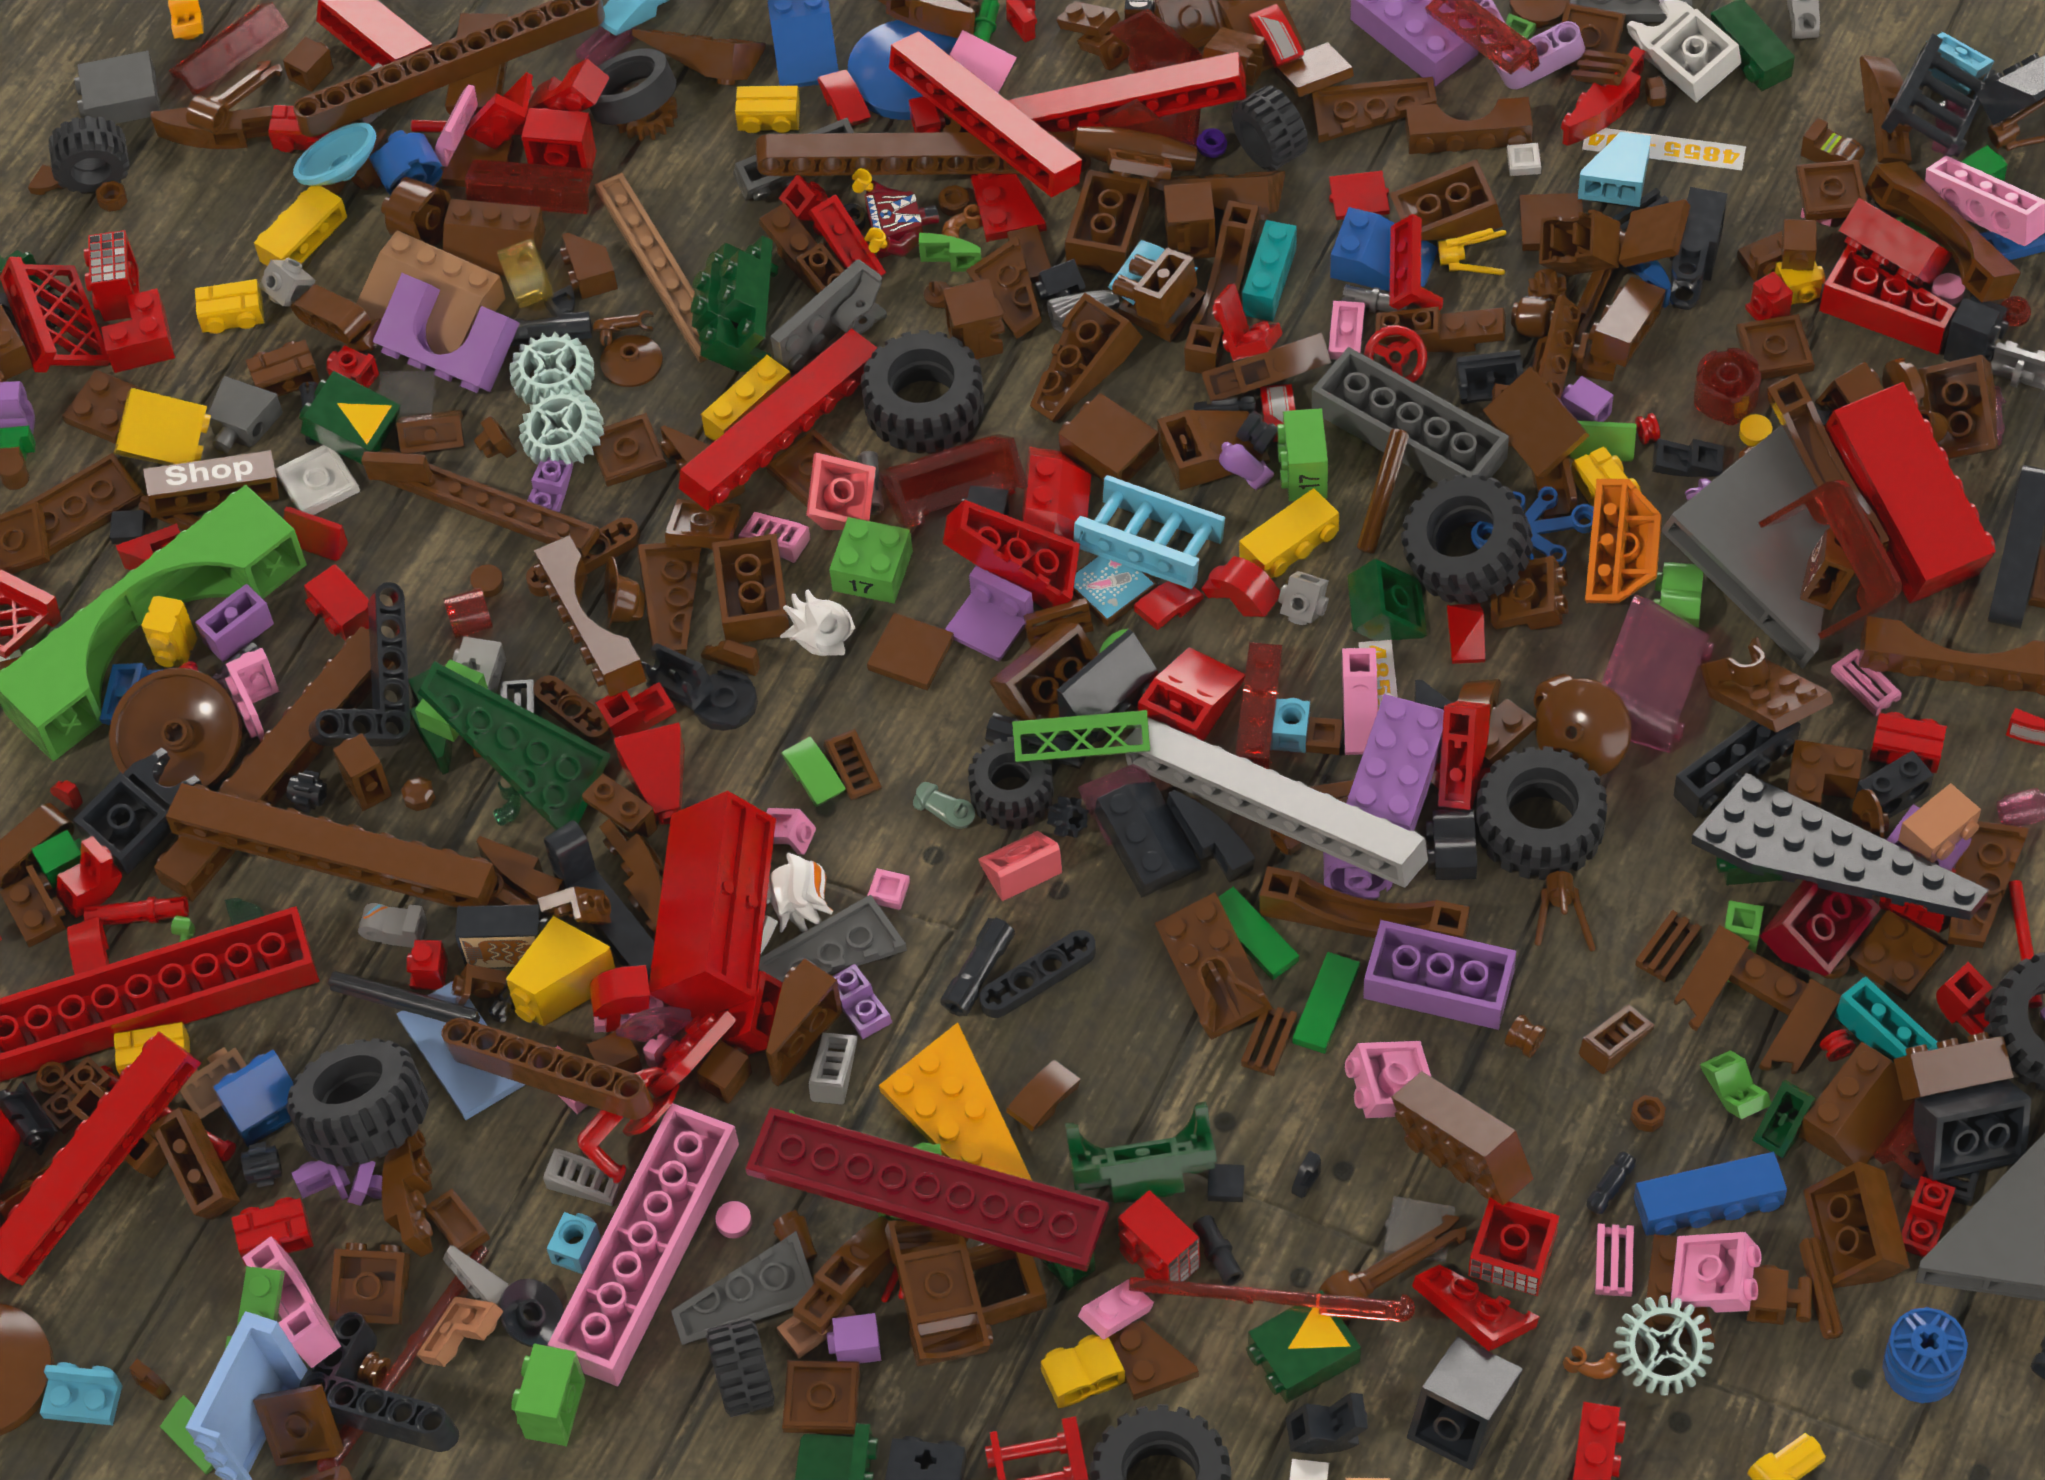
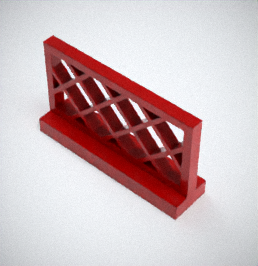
M9 257L0 275V280L34 371L47 373L50 365L108 366L110 360L106 353L104 340L75 265L23 264L21 257ZM28 275H34L44 282L39 286L31 281ZM68 276L71 285L68 287L54 277ZM50 285L63 294L58 298L45 290L46 286ZM37 297L43 298L53 306L48 310L38 303ZM69 297L77 302L80 308L76 310L64 302V299ZM58 308L72 318L67 322L53 312ZM49 320L62 330L56 333L47 327L46 321ZM77 320L85 325L89 332L86 334L72 324ZM68 332L81 342L75 345L62 336ZM57 343L71 352V354L57 355L55 344ZM86 344L96 350L98 355H91L81 348Z
M0 569V605L8 604L12 606L11 610L0 611V621L13 619L12 626L0 627V637L13 635V638L4 646L0 644V656L7 659L45 624L54 627L62 618L55 596ZM27 616L35 618L30 623L18 624V618Z

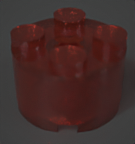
M1727 348V351L1717 352L1716 349L1707 353L1700 360L1697 367L1694 388L1695 407L1707 417L1721 421L1726 425H1735L1741 419L1750 415L1757 406L1761 385V373L1757 360L1748 352L1738 348Z

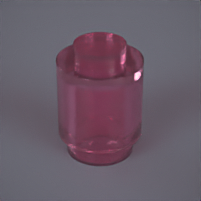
M2035 787L2004 795L2002 800L1996 802L2001 824L2021 827L2044 821L2045 792L2040 793L2039 789Z

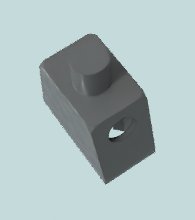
M224 376L208 415H211L209 424L213 434L216 435L212 445L223 453H228L235 442L247 447L254 446L283 413L277 394Z

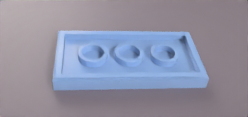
M453 981L428 996L456 1003V996L451 993ZM468 999L464 1006L476 1009L470 999ZM403 1010L397 1013L403 1027L465 1120L525 1086V1084L455 1061L441 1036V1031L446 1022ZM480 1015V1021L478 1023L487 1026V1024Z

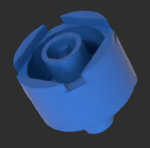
M403 130L396 131L389 136V142L371 154L369 158L375 172L390 196L404 177H410L434 186L443 173L440 168L443 166L426 136L422 133L406 134Z

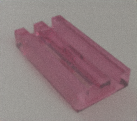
M600 26L575 50L576 57L580 60L583 58L589 59L598 67L605 61L613 58L634 38L632 36V29H637V27L635 26L616 36L612 33L609 34L608 30ZM602 41V43L592 53H590V51Z

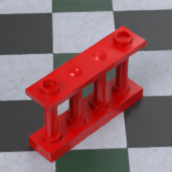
M1076 1416L1062 1419L1063 1432L1056 1433L1057 1437L1000 1447L997 1431L990 1432L991 1445L984 1446L988 1468L996 1467L998 1480H1006L1003 1462L1060 1451V1455L1067 1454L1069 1466H1064L1063 1471L1015 1480H1089Z

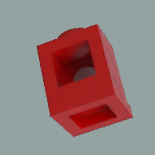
M924 96L909 99L910 119L914 132L942 133L941 129L946 125L943 111Z
M796 175L779 199L788 206L796 218L813 221L808 213L809 210L827 200L828 197L825 194V190L819 184L813 181L808 183L800 175Z
M1772 272L1753 283L1751 302L1745 305V309L1756 321L1789 316L1793 292L1775 272Z
M345 345L339 352L333 351L327 359L326 368L329 376L335 371L366 388H369L379 376L373 355L368 354L366 356Z
M415 940L411 953L407 955L406 963L407 972L411 973L410 989L438 990L445 986L448 958L442 940Z

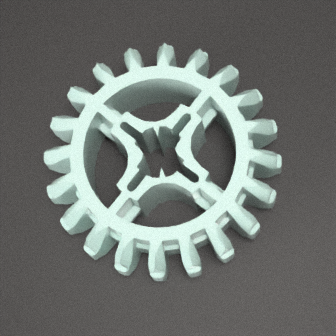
M556 332L553 333L552 337H546L542 333L539 340L530 337V345L520 344V352L513 353V362L510 363L509 367L511 385L514 386L516 395H518V398H522L526 405L531 403L537 405L540 403L539 396L546 399L550 396V391L558 395L562 388L568 390L569 393L575 389L581 395L585 393V390H591V381L594 380L595 376L593 358L590 356L586 345H582L578 338L571 340L568 333L561 338ZM572 365H575V368H574L573 372H572L571 374H569V372H570V369H569V368H570ZM535 369V375L530 379L529 375Z
M562 388L558 395L550 391V396L546 399L539 396L540 403L537 405L529 404L531 413L522 414L524 423L519 425L520 432L522 433L519 435V438L524 447V452L537 465H539L540 461L546 462L548 457H550L551 461L556 460L559 462V460H563L566 465L571 464V462L574 464L576 461L584 464V456L586 454L594 455L592 447L600 446L599 437L604 435L602 427L604 422L599 412L600 409L585 393L581 395L575 389L569 393L568 390Z
M1665 1295L1659 1297L1658 1307H1656L1651 1297L1646 1298L1645 1307L1647 1311H1644L1639 1304H1634L1632 1310L1637 1317L1634 1318L1629 1314L1622 1316V1320L1629 1325V1328H1616L1615 1332L1618 1335L1626 1337L1625 1341L1614 1342V1348H1625L1626 1354L1616 1357L1617 1363L1629 1361L1631 1366L1625 1368L1622 1373L1624 1376H1628L1634 1371L1638 1374L1633 1381L1634 1386H1640L1645 1379L1648 1380L1646 1385L1647 1393H1653L1656 1384H1659L1661 1395H1668L1669 1384L1672 1385L1676 1394L1683 1392L1681 1380L1689 1387L1695 1386L1696 1382L1691 1373L1704 1377L1706 1372L1698 1365L1699 1362L1703 1364H1710L1712 1362L1711 1357L1702 1354V1350L1714 1348V1343L1702 1341V1337L1710 1335L1712 1331L1710 1328L1699 1330L1697 1325L1705 1320L1703 1315H1699L1693 1320L1689 1317L1695 1309L1692 1304L1688 1305L1683 1312L1680 1311L1682 1304L1680 1298H1675L1671 1307H1668V1299ZM1657 1315L1669 1316L1675 1319L1672 1325L1664 1332H1659L1653 1327L1649 1328L1643 1323L1648 1318ZM1684 1327L1687 1329L1692 1341L1691 1357L1686 1355L1687 1353L1679 1344V1337ZM1637 1333L1641 1335V1339L1647 1343L1649 1348L1644 1364L1641 1363L1636 1353L1635 1339ZM1671 1335L1668 1347L1672 1353L1669 1354L1666 1351L1656 1356L1660 1345L1656 1342L1657 1339L1655 1338L1659 1337L1661 1340ZM1663 1359L1679 1363L1684 1367L1679 1373L1672 1376H1662L1652 1372Z

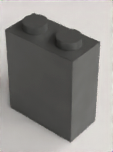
M149 50L78 64L79 77L74 78L78 95H82V100H77L81 118H85V116L97 118L99 116L103 117L105 121L111 120L118 124L151 117V112L161 111L156 72Z

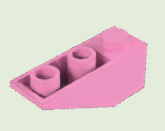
M1376 648L1342 649L1345 755H1360L1364 753L1378 712Z

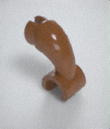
M975 204L968 205L963 213L956 214L946 221L942 227V235L960 239L959 231L962 225L966 224L970 229L980 228L982 220L979 216L978 206Z
M1574 1346L1571 1350L1572 1355L1577 1357L1580 1362H1573L1568 1357H1565L1563 1361L1564 1368L1570 1373L1580 1372L1587 1377L1603 1380L1617 1374L1622 1364L1617 1363L1616 1357L1619 1355L1614 1352H1607L1605 1357L1597 1362L1586 1361L1587 1354L1580 1346Z

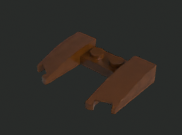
M1719 925L1673 1003L1678 1005L1683 1000L1686 1001L1696 1017L1690 1020L1689 1025L1693 1030L1697 1031L1727 981L1732 982L1788 1015L1787 1020L1758 1068L1769 1071L1772 1061L1792 1063L1791 1074H1796L1838 1004L1841 995L1812 978L1808 984L1747 949L1750 942Z

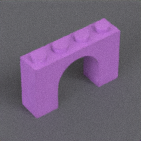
M401 273L373 339L374 343L383 346L381 353L397 360L400 354L409 358L407 364L425 371L426 366H430L436 369L433 375L451 382L453 377L462 380L461 387L478 393L479 388L491 392L520 323L481 306L469 336L463 345L449 354L437 355L428 345L426 324L440 289Z

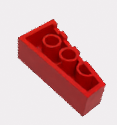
M1848 244L1824 284L1819 311L1938 355L1948 338L1956 308L1923 288L1916 290L1908 285L1905 277L1898 273L1894 276L1880 268L1881 263L1871 257L1868 260L1857 255V249Z
M967 500L962 501L947 515L943 538L944 545L978 567L1031 592L1033 602L1044 609L1065 604L1072 600L1080 543Z

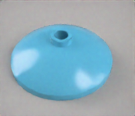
M354 123L332 131L316 141L300 156L293 169L295 178L299 183L308 186L330 185L351 179L372 152L376 141V132L368 123Z

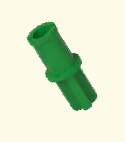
M983 0L979 15L975 18L973 35L987 43L990 42L991 35L997 28L995 21L1000 7L998 0Z

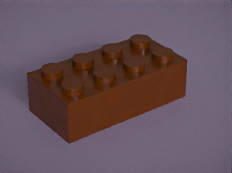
M1423 1071L1391 1097L1396 1108L1395 1117L1403 1126L1406 1134L1404 1140L1409 1148L1415 1153L1422 1152L1428 1156L1438 1168L1445 1167L1451 1171L1461 1183L1468 1182L1484 1198L1489 1199L1491 1197L1501 1205H1504L1534 1179L1516 1130Z

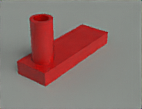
M836 194L809 210L808 213L814 221L813 229L815 233L824 236L845 270L859 259L881 276L886 274L883 266L875 254L869 250L868 243Z
M1414 214L1391 226L1389 306L1400 310L1413 303L1421 308L1439 307V310H1441L1443 298L1421 286L1422 218Z

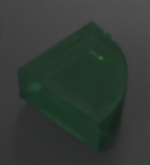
M240 898L225 900L232 926L265 916L259 906L242 901Z

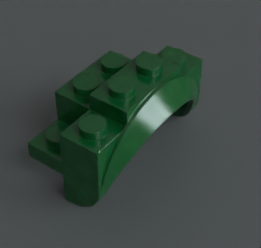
M762 235L753 245H749L745 251L724 243L716 252L713 251L706 261V268L696 274L693 281L695 294L690 311L693 314L692 327L697 329L699 341L701 342L700 356L740 372H748L766 355L771 357V354L758 349L756 346L765 338L770 276L775 277L778 274V266L771 263L772 239ZM731 321L739 324L737 329L734 327Z
M1206 1101L1196 1103L1189 1122L1173 1138L1105 1149L1088 1142L1079 1132L1078 1124L1075 1125L1073 1122L1065 1123L1070 1168L1075 1190H1095L1101 1186L1109 1185L1114 1203L1136 1202L1149 1190L1159 1197H1170L1175 1193L1185 1192L1182 1173L1198 1174L1207 1169H1214L1215 1162H1217Z

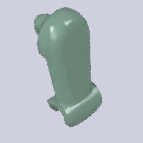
M923 782L917 787L913 800V806L917 810L922 811L925 808L956 829L966 828L973 822L975 810L969 801L956 799L938 791L937 785L929 782Z

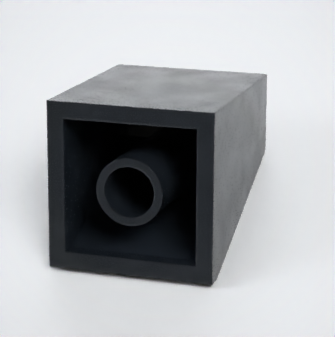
M1457 1336L1422 1386L1407 1439L1472 1471L1516 1392L1523 1368Z

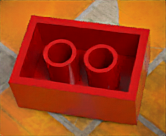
M1858 198L1838 230L1847 236L1844 242L1867 256L1872 251L1873 253L1870 257L1892 271H1895L1897 266L1900 267L1897 273L1921 287L1923 282L1933 287L1935 278L1941 274L1953 255L1938 243L1861 198Z

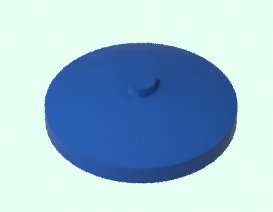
M900 20L887 22L872 29L857 42L849 57L848 73L858 87L868 110L891 119L911 120L908 100L922 97L923 95L889 69L891 44L919 31L950 55L958 38L923 30Z

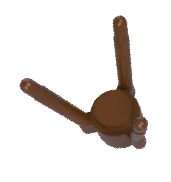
M2045 97L2001 122L1988 126V136L1993 145L1998 149L2005 146V149L2010 151L2016 147L2045 142V135L2016 140V136L2020 135V129L2016 122L2045 105Z
M384 128L376 135L374 148L366 162L350 179L362 190H368L371 185L378 189L382 184L369 158L376 151L387 133V130Z
M1556 871L1546 877L1547 888L1541 890L1542 901L1536 929L1535 945L1540 946L1542 942L1549 902L1556 907H1561L1563 915L1568 914V905L1573 902L1588 948L1591 952L1595 951L1593 937L1580 901L1579 889L1574 887L1573 876L1565 871Z

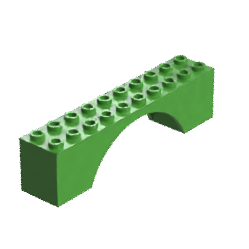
M244 485L237 492L231 493L224 502L212 511L206 512L199 521L187 530L180 532L165 547L155 551L148 560L136 569L129 571L114 586L104 590L97 599L85 608L78 610L71 619L59 628L52 630L45 639L33 648L27 649L20 658L7 668L1 669L0 704L5 715L54 762L103 724L100 721L102 711L101 690L106 670L121 644L142 624L146 613H149L148 608L153 597L162 596L181 600L183 603L203 598H228L247 583L264 599L307 565L294 528L247 485Z

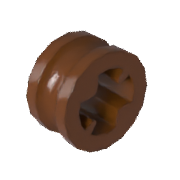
M376 1351L370 1352L361 1363L358 1379L362 1382L369 1380V1385L377 1388L387 1377L391 1367V1360L387 1357L380 1359V1354Z

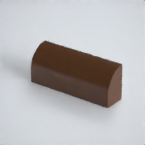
M460 13L457 37L508 17V14ZM508 61L449 84L445 103L447 112L451 115L459 97L468 85L475 87L478 102L472 118L496 93L502 96Z

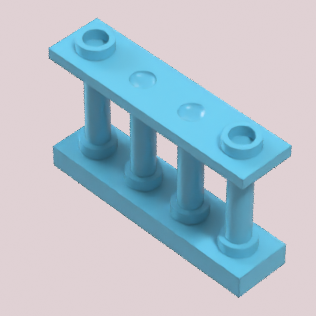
M1107 475L1104 479L1103 502L1105 505L1095 520L1079 516L1074 525L1073 541L1080 543L1079 549L1192 589L1197 582L1199 558L1196 555L1206 540L1221 544L1223 541L1225 517ZM1117 508L1135 513L1124 531L1107 525ZM1147 518L1164 524L1154 541L1136 536ZM1177 529L1194 534L1184 552L1166 546Z

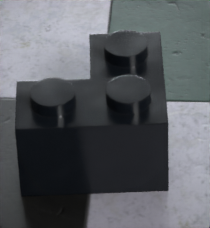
M1973 294L1969 300L1963 298L1951 321L1943 359L1951 362L1982 355L1991 363L1996 347L1995 343L1997 339L2003 340L2009 327V322L2005 321L2008 308L1991 301L1981 302Z

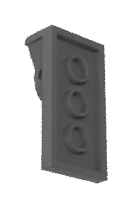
M857 259L770 336L774 360L788 369L790 375H792L794 372H799L813 355L823 351L827 343L840 331L847 333L852 328L857 333L862 334L869 330L877 321L882 318L886 319L887 312L885 309L875 303L882 284V276ZM860 319L867 320L865 324L858 323Z

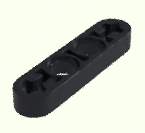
M1084 930L1074 931L987 984L980 992L982 1012L991 1018L1005 1016L1090 963L1096 955V944L1093 935ZM1077 943L1080 946L1086 945L1087 950L1085 952H1082L1080 949L1075 950L1074 945ZM1070 955V962H1068L1066 956ZM1057 959L1061 962L1062 966L1057 971L1049 972L1043 968V964L1046 960ZM1022 976L1030 977L1033 980L1032 986L1028 989H1019L1014 985V982ZM1006 986L1009 987V991H1010V992H1007V993H1006V989H1005ZM991 996H994L996 999L1001 998V1004L990 1003L989 998Z

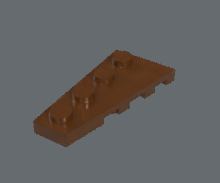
M1433 76L1329 86L1311 93L1318 143L1406 117V106L1437 104Z

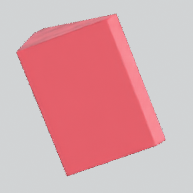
M816 452L813 458L807 516L823 530H843L848 517L869 521L876 467Z
M1039 831L978 859L1002 901L1062 873L1061 854L1058 843Z

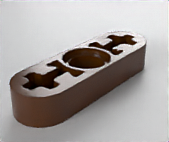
M543 676L535 682L533 691L536 702L581 739L593 745H601L609 740L612 731L600 710L555 676ZM548 690L551 692L555 690L556 697L559 699V701L557 702L556 698L550 693L544 695L543 691ZM575 704L581 707V711L575 716H567L563 713L569 705ZM587 718L589 720V723L594 727L597 728L601 725L602 730L598 731L594 729L590 731L589 724L586 722Z

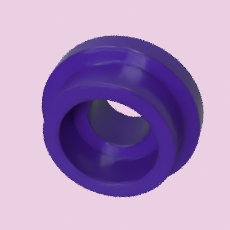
M1209 128L1198 136L1196 147L1202 155L1215 158L1225 153L1227 140L1220 130Z

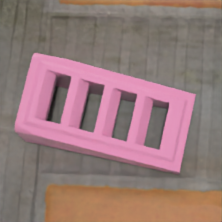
M758 512L753 513L738 535L739 539L764 535L768 528L772 529L769 534L781 533L777 539L780 557L793 563L796 562L811 539L809 527ZM757 524L762 525L757 534L751 533ZM787 537H791L789 542L785 541Z

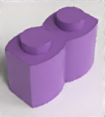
M0 382V428L29 425L33 434L35 414L30 401L27 400L22 382Z

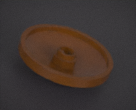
M186 668L160 670L136 682L123 695L115 708L109 731L111 753L117 768L122 774L133 763L150 756L161 748L168 752L167 754L171 759L159 779V785L164 787L176 786L180 782L196 776L200 779L203 786L209 789L223 779L233 766L242 740L241 717L231 695L210 676Z
M0 1304V1436L22 1425L38 1410L43 1402L48 1378L44 1373L45 1366L54 1365L52 1347L39 1324L24 1311L6 1304Z

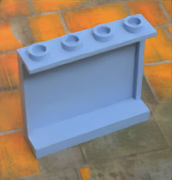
M246 1311L185 1427L193 1437V1443L205 1454L204 1459L212 1464L216 1470L215 1474L222 1480H252L249 1472L266 1440L253 1400L260 1394L299 1388L300 1382L308 1370L277 1321Z

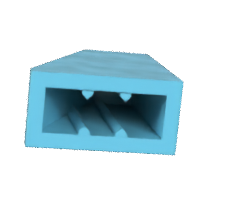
M1620 132L1581 170L1578 199L1640 207L1649 161L1651 135Z

